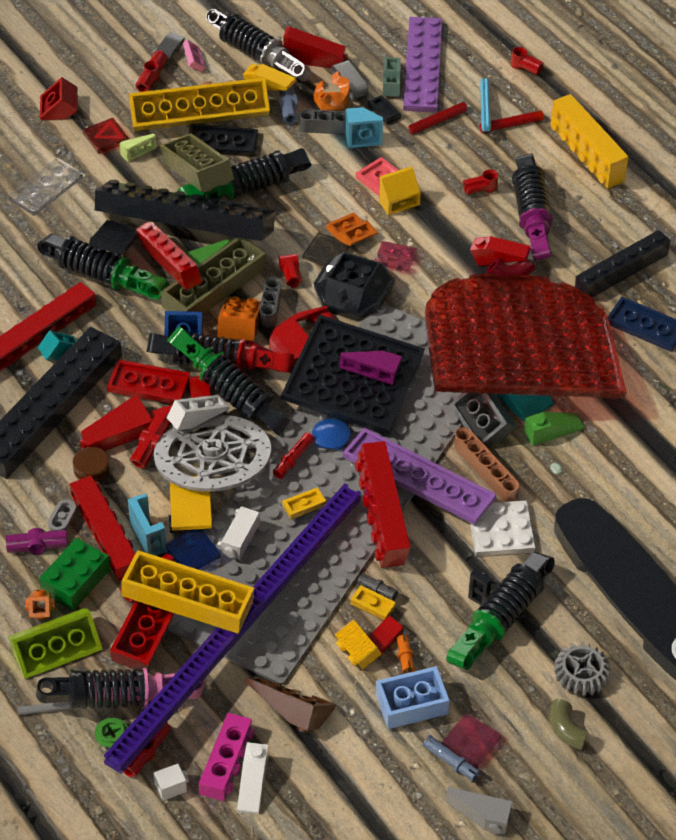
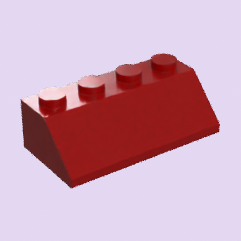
M135 600L110 649L112 661L129 668L148 667L175 613Z

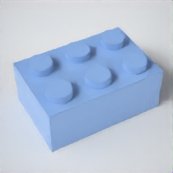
M437 666L376 681L375 695L387 729L448 715L450 700Z

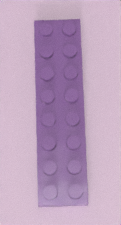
M409 17L403 111L437 112L442 18Z
M366 428L358 434L343 452V458L355 463L358 459V451H360L363 443L386 441L396 485L474 525L477 524L496 500L495 493Z

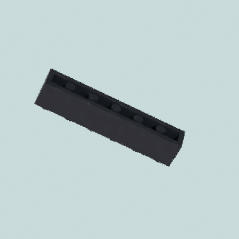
M660 230L655 231L576 275L574 291L585 301L595 297L666 257L671 240Z

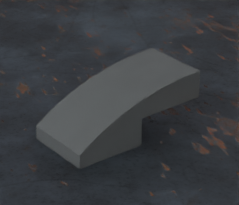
M170 32L162 40L155 52L158 50L163 51L168 56L167 62L170 63L175 52H179L185 37Z

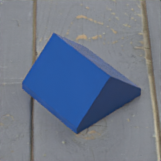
M165 311L164 335L170 337L180 326L185 331H189L191 336L196 332L199 337L201 333L203 334L202 312Z

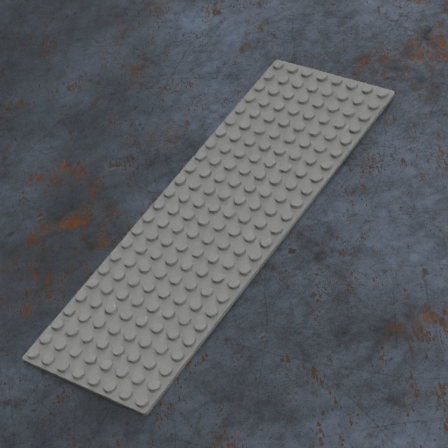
M384 303L381 308L368 313L358 327L425 348L424 355L390 434L387 435L341 420L350 429V438L345 444L344 449L318 448L315 446L314 441L296 461L295 467L290 469L282 479H278L273 475V469L281 462V458L289 453L305 432L312 434L314 426L319 421L338 419L298 406L289 418L290 422L271 442V458L266 468L256 478L237 487L212 520V528L203 532L180 563L253 587L322 509H317L291 520L282 506L283 500L318 487L327 504L344 483L348 484V488L355 492H361L360 502L223 658L272 682L283 685L376 549L375 543L371 541L372 527L367 523L368 510L363 505L364 492L359 488L360 475L355 470V463L343 458L344 450L366 428L436 463L454 438L456 430L463 425L450 403L477 380L488 384L489 374L505 364L507 355ZM396 485L403 512L414 494ZM242 506L259 512L260 525L241 560L222 554V550L218 549L216 545L219 541L223 540L236 516L234 514L236 509H240ZM175 613L167 631L201 646L217 627Z

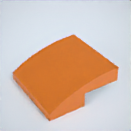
M355 212L334 220L326 226V229L335 238L349 246L375 236L378 233L368 220L362 221Z

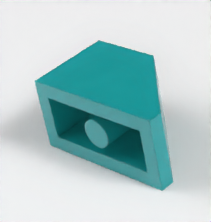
M49 330L38 346V349L41 351L44 359L57 361L77 339L72 335Z

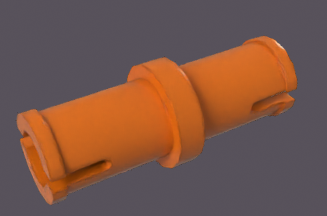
M400 635L396 638L399 650L397 656L401 661L402 673L406 674V670H408V673L415 672L416 669L413 662L414 651L411 649L409 636L405 635L404 641L403 635Z

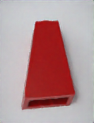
M286 26L283 36V47L288 49L289 54L304 65L332 69V65L348 60L346 46Z
M134 395L82 430L81 448L97 447L107 451L139 439L142 431L150 426L152 419L138 395Z

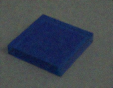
M193 529L165 544L167 551L177 563L195 569H200L221 558V553L202 529Z

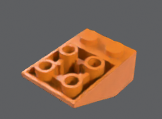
M238 297L226 298L218 316L217 336L219 338L223 336L227 339L243 338L254 341L260 319L261 301L254 298L242 300Z

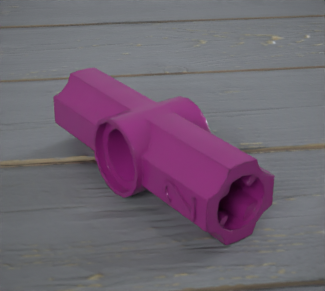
M33 528L28 533L6 535L7 553L29 551L31 554L39 555L44 553L46 549L68 547L66 530L45 532L41 528Z

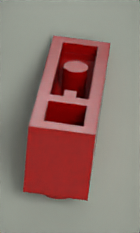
M487 236L475 238L470 251L477 265L481 266L490 265L497 258L504 263L527 261L531 247Z

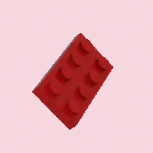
M118 359L109 380L107 392L132 397L138 395L139 398L173 404L175 400L183 399L191 375L190 372Z

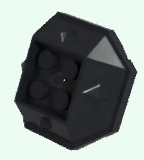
M343 252L333 259H328L314 281V290L321 307L327 306L328 311L358 320L363 315L381 308L395 285V278L387 267L383 266L380 262Z

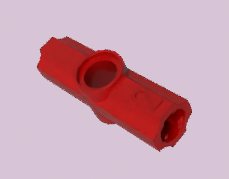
M158 50L154 52L151 59L144 64V71L135 84L139 92L150 91L153 84L159 81V74L168 60V56L163 51Z
M157 412L148 429H144L140 434L139 444L130 458V462L140 469L146 468L152 458L158 440L171 425V422L167 419V414Z
M168 723L147 744L146 747L149 748L143 749L124 771L125 775L130 778H136L145 764L155 757L157 748L171 731V726Z

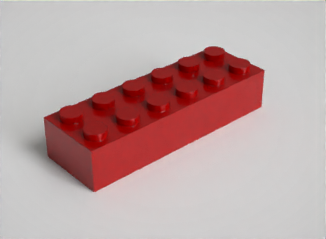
M386 441L363 443L357 454L358 459L355 461V470L360 475L359 488L364 492L363 505L368 510L367 523L372 527L371 541L376 545L375 558L376 561H379L381 568L401 566L405 564L410 543Z

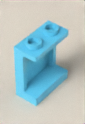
M147 494L128 499L130 524L144 552L155 556L167 552L165 528L162 522L152 526L148 523L150 513Z

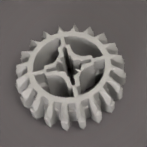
M582 643L578 647L572 644L570 648L565 647L555 660L554 673L556 681L560 682L561 688L566 687L567 693L572 690L575 696L578 692L582 693L583 697L587 692L593 695L595 691L600 692L610 679L611 667L607 657H604V651L598 652V647L592 649L590 644L587 647L583 646Z

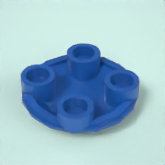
M338 419L319 421L312 430L315 446L327 449H344L345 444L350 438L349 427Z

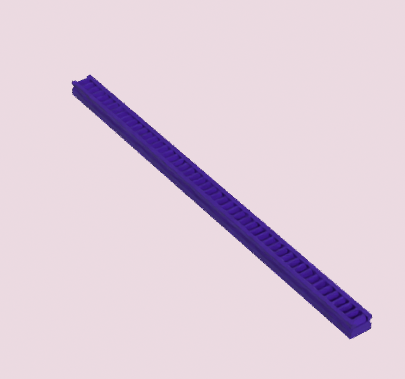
M343 484L253 586V604L239 634L217 627L104 754V764L120 774L127 769L360 502V491L355 492L348 488V484Z

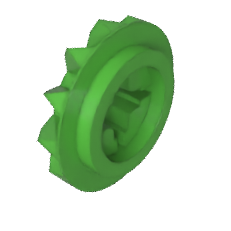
M118 718L102 720L95 728L96 742L100 743L101 747L106 746L110 749L128 728L127 724ZM108 729L115 733V738L108 734Z

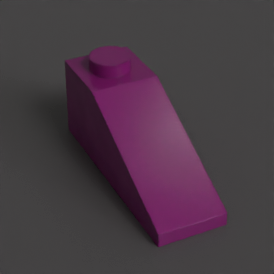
M386 351L341 353L339 368L393 385L400 369L402 356Z

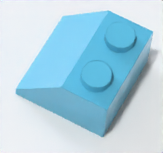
M364 107L346 109L345 134L348 148L382 145L383 117Z

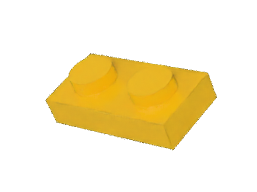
M318 487L282 501V506L291 520L326 505V500Z
M360 585L350 599L351 605L382 620L390 616L396 607V602Z

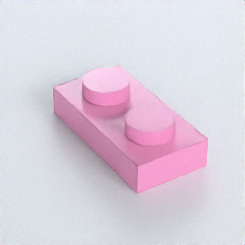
M187 39L183 46L188 59V65L192 69L202 72L206 67L200 47Z

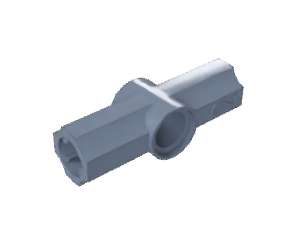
M292 85L288 90H279L280 110H282L283 121L288 125H294L298 121L297 95L294 93V85Z

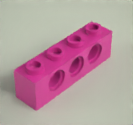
M227 713L199 781L200 795L224 801L226 795L231 794L234 785L232 780L240 772V760L244 758L248 740L252 741L255 729L252 728V719Z

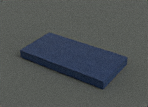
M621 296L605 319V324L670 352L676 346L675 318Z

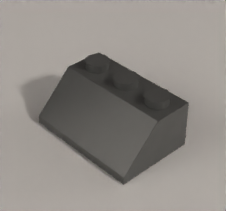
M477 380L450 403L464 427L470 429L485 446L503 440L517 428L492 389L482 381Z

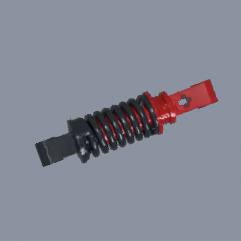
M196 332L192 334V338L203 348L211 347L215 354L224 352L232 360V364L235 363L238 368L254 371L255 367L292 373L294 354L258 350L257 345H246V340L243 338L236 339L235 342H233V338H228L226 343V338L223 336L219 340V337L216 335L212 339V335L209 334L206 338L205 334L202 333L199 337ZM149 333L146 352L173 355V363L175 365L183 362L185 365L191 364L193 366L194 362L167 341L168 336ZM191 348V351L195 353V348ZM267 355L270 358V362H267L265 365L262 358H266Z

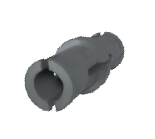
M362 573L358 578L357 584L359 586L362 585L392 601L398 596L397 589L384 584L380 579L376 580L365 573Z

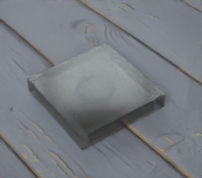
M318 231L302 254V257L310 262L325 266L328 259H333L343 252L347 253L351 246L342 243L334 236Z

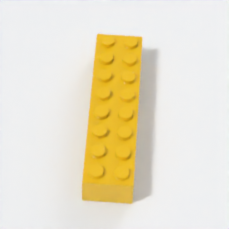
M265 77L129 93L133 132L268 116L270 112Z

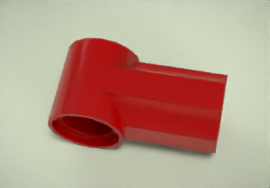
M515 47L512 51L510 65L514 69L524 68L539 75L544 62L528 55L525 48Z
M488 169L481 176L463 180L466 195L480 191L487 193L495 192L498 188V173L495 170Z
M297 253L279 256L280 271L284 274L286 285L291 288L298 287L302 283V278L299 271Z

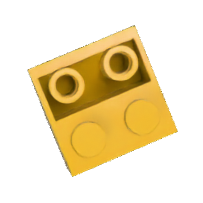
M412 166L380 176L379 202L388 215L420 205L421 192Z

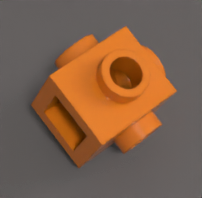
M38 589L29 595L28 599L25 600V609L29 611V618L35 617V620H45L47 617H50L52 611L55 610V598H52L51 593H46L44 589ZM38 601H45V605L40 606Z

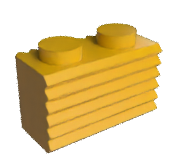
M354 619L335 634L338 639L336 642L337 646L342 652L347 650L350 654L347 658L354 666L359 665L362 670L375 661L378 656H381L379 649Z

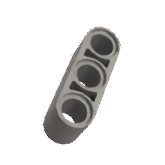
M347 60L332 65L333 74L339 71L342 77L349 79L351 100L368 95L367 84L350 61Z

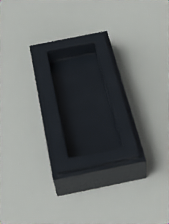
M382 95L368 101V106L377 115L383 117V121L387 125L401 118V113Z

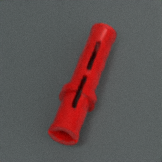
M305 432L289 453L281 458V462L273 469V475L276 478L282 479L290 469L295 467L296 461L314 442V436Z

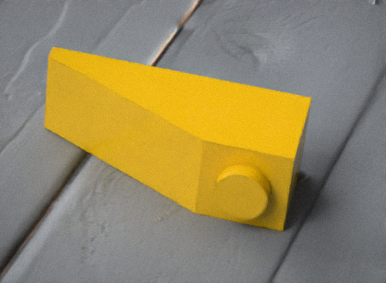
M251 64L242 74L245 80L265 77L267 91L288 90L297 81L295 77L264 64Z

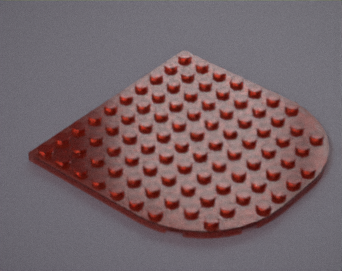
M473 274L466 279L460 280L455 278L442 284L431 294V298L426 303L425 326L434 390L437 392L625 398L627 393L610 322L605 311L595 304V300L591 296L565 282L561 284L550 282V278L540 276Z

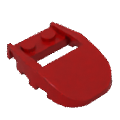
M327 306L301 311L282 322L273 330L269 340V348L277 353L294 354L293 366H295L309 337L298 322L306 320L307 322L312 321L315 324L319 314L332 319L335 318L328 311Z

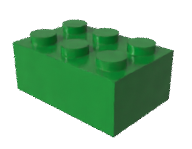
M75 538L40 576V589L46 590V593H51L52 598H55L56 602L74 611L110 571L109 556L82 540Z

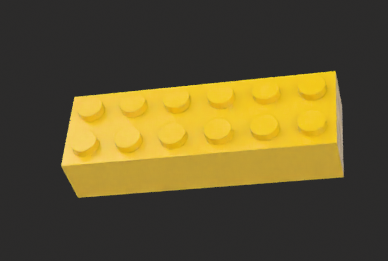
M571 94L554 100L550 122L552 130L557 132L562 141L566 142L571 151L575 152L580 161L584 162L590 172L607 189L625 182L628 164L627 154Z
M137 550L122 579V596L239 634L253 604L254 587Z

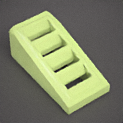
M155 134L120 143V153L127 162L157 148Z

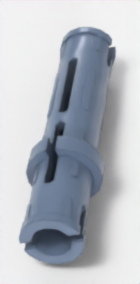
M431 735L427 737L429 741L424 740L423 747L453 767V771L456 773L460 772L473 783L476 781L475 777L479 778L481 771L469 764L465 757H459Z

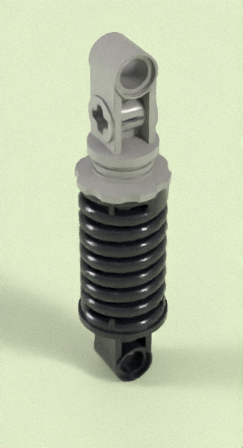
M216 9L208 11L206 20L220 30L219 38L221 41L230 44L259 64L267 65L276 70L281 69L300 81H307L310 78V68L290 55L289 50L283 47L280 39H275L264 32V30L242 18L238 13H233L227 17Z

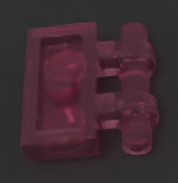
M382 241L375 261L380 262L385 267L394 268L396 271L402 272L404 270L409 272L415 259L417 248Z

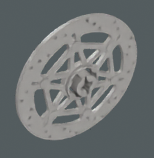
M217 415L191 429L177 430L171 427L160 437L154 449V461L159 473L169 482L195 491H221L243 485L256 478L266 468L271 458V443L267 434L253 422L230 415ZM216 427L215 429H211V430H207V431H203V432H199V433H194V434L188 433V432H191V431H193V430L200 429V428ZM228 428L239 430L250 438L243 439L228 431ZM210 435H211V437H210L209 439H206V440H204V439L201 438V437H205V436H210ZM221 435V440L216 439V437ZM227 436L235 441L225 442V437ZM177 440H180L182 444L177 456L170 457L169 452L172 445ZM186 446H189L193 449L192 451L184 453ZM256 448V455L250 464L243 463L248 449ZM242 451L239 459L232 455ZM200 462V468H196L190 463ZM181 465L196 473L197 477L186 475L177 470L175 466ZM205 465L209 466L207 470H204ZM217 465L225 466L223 468L215 469ZM231 471L237 472L227 477L209 479L210 476Z

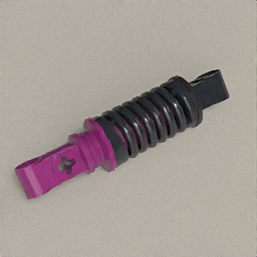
M533 153L515 157L518 169L512 175V183L518 207L519 226L524 229L526 236L530 238L533 260L538 261L550 258L552 254L547 235L550 232L553 218L550 213L545 185V173L542 168L536 166Z

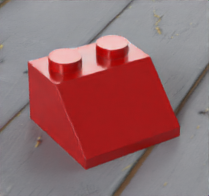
M63 77L40 95L41 120L67 119L78 110V87Z

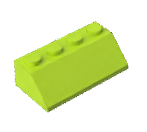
M86 608L8 636L13 655L24 679L103 650L91 612Z

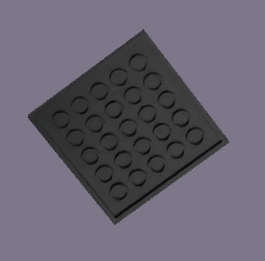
M319 314L283 389L280 400L389 435L424 355L425 348ZM386 351L402 356L400 369L392 385L339 368L341 353Z

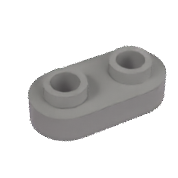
M64 499L57 503L48 520L49 531L68 530L76 515V505L72 500Z

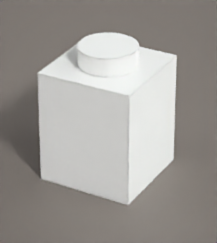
M179 764L154 772L155 785L162 801L187 792L186 783L189 782L186 771H181Z

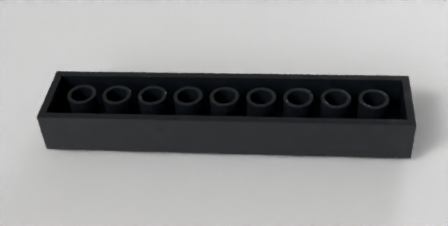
M109 180L95 190L94 211L256 241H263L274 231L275 211L269 210L268 207L257 208L247 203L241 205L231 200L224 202L214 197L202 198L198 194L192 196L185 195V192L181 191L174 193L164 188L152 189V186L147 185L141 187L130 182L120 183L119 180Z
M90 326L0 420L1 477L7 479L115 365L117 360L122 357L121 341Z

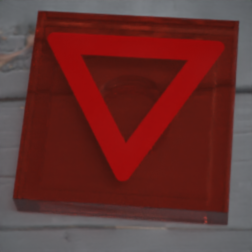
M114 118L83 129L84 136L98 154L118 147L121 142L129 140V137Z

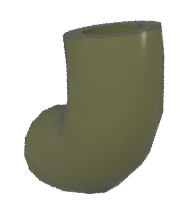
M563 699L553 700L550 707L549 720L554 733L562 742L582 751L588 730L582 729L572 722V705L568 701Z

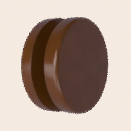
M86 447L79 450L73 457L75 477L80 480L91 475L95 482L103 481L110 471L109 458L106 452L97 447Z

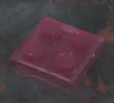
M465 713L442 741V744L459 757H465L469 764L478 768L499 742L501 734Z

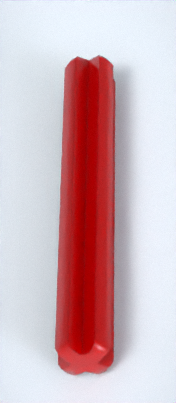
M461 102L410 124L408 130L411 134H415L466 112L468 106L465 102Z
M539 110L492 120L490 131L541 121L544 119V113ZM480 123L479 130L481 133H485L484 131H482V126Z

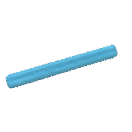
M482 78L480 80L482 131L489 132L491 130L490 85L488 78Z

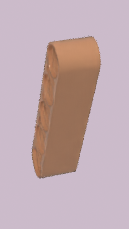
M465 427L457 429L454 441L456 451L503 502L517 501L519 492L518 481L470 429Z

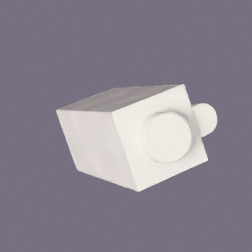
M242 506L240 509H236L234 513L236 516L223 540L219 541L216 545L218 549L222 550V554L241 560L260 525L259 512Z

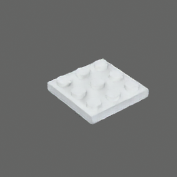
M526 500L493 503L476 525L470 523L475 557L522 554L535 551Z

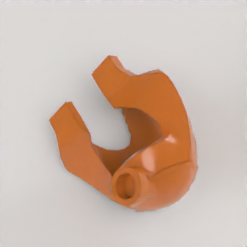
M338 71L332 75V83L340 88V92H323L324 81L316 84L314 101L320 110L345 111L349 105V79L342 77Z

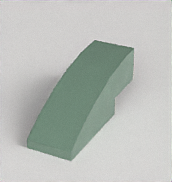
M384 57L383 96H400L401 58Z

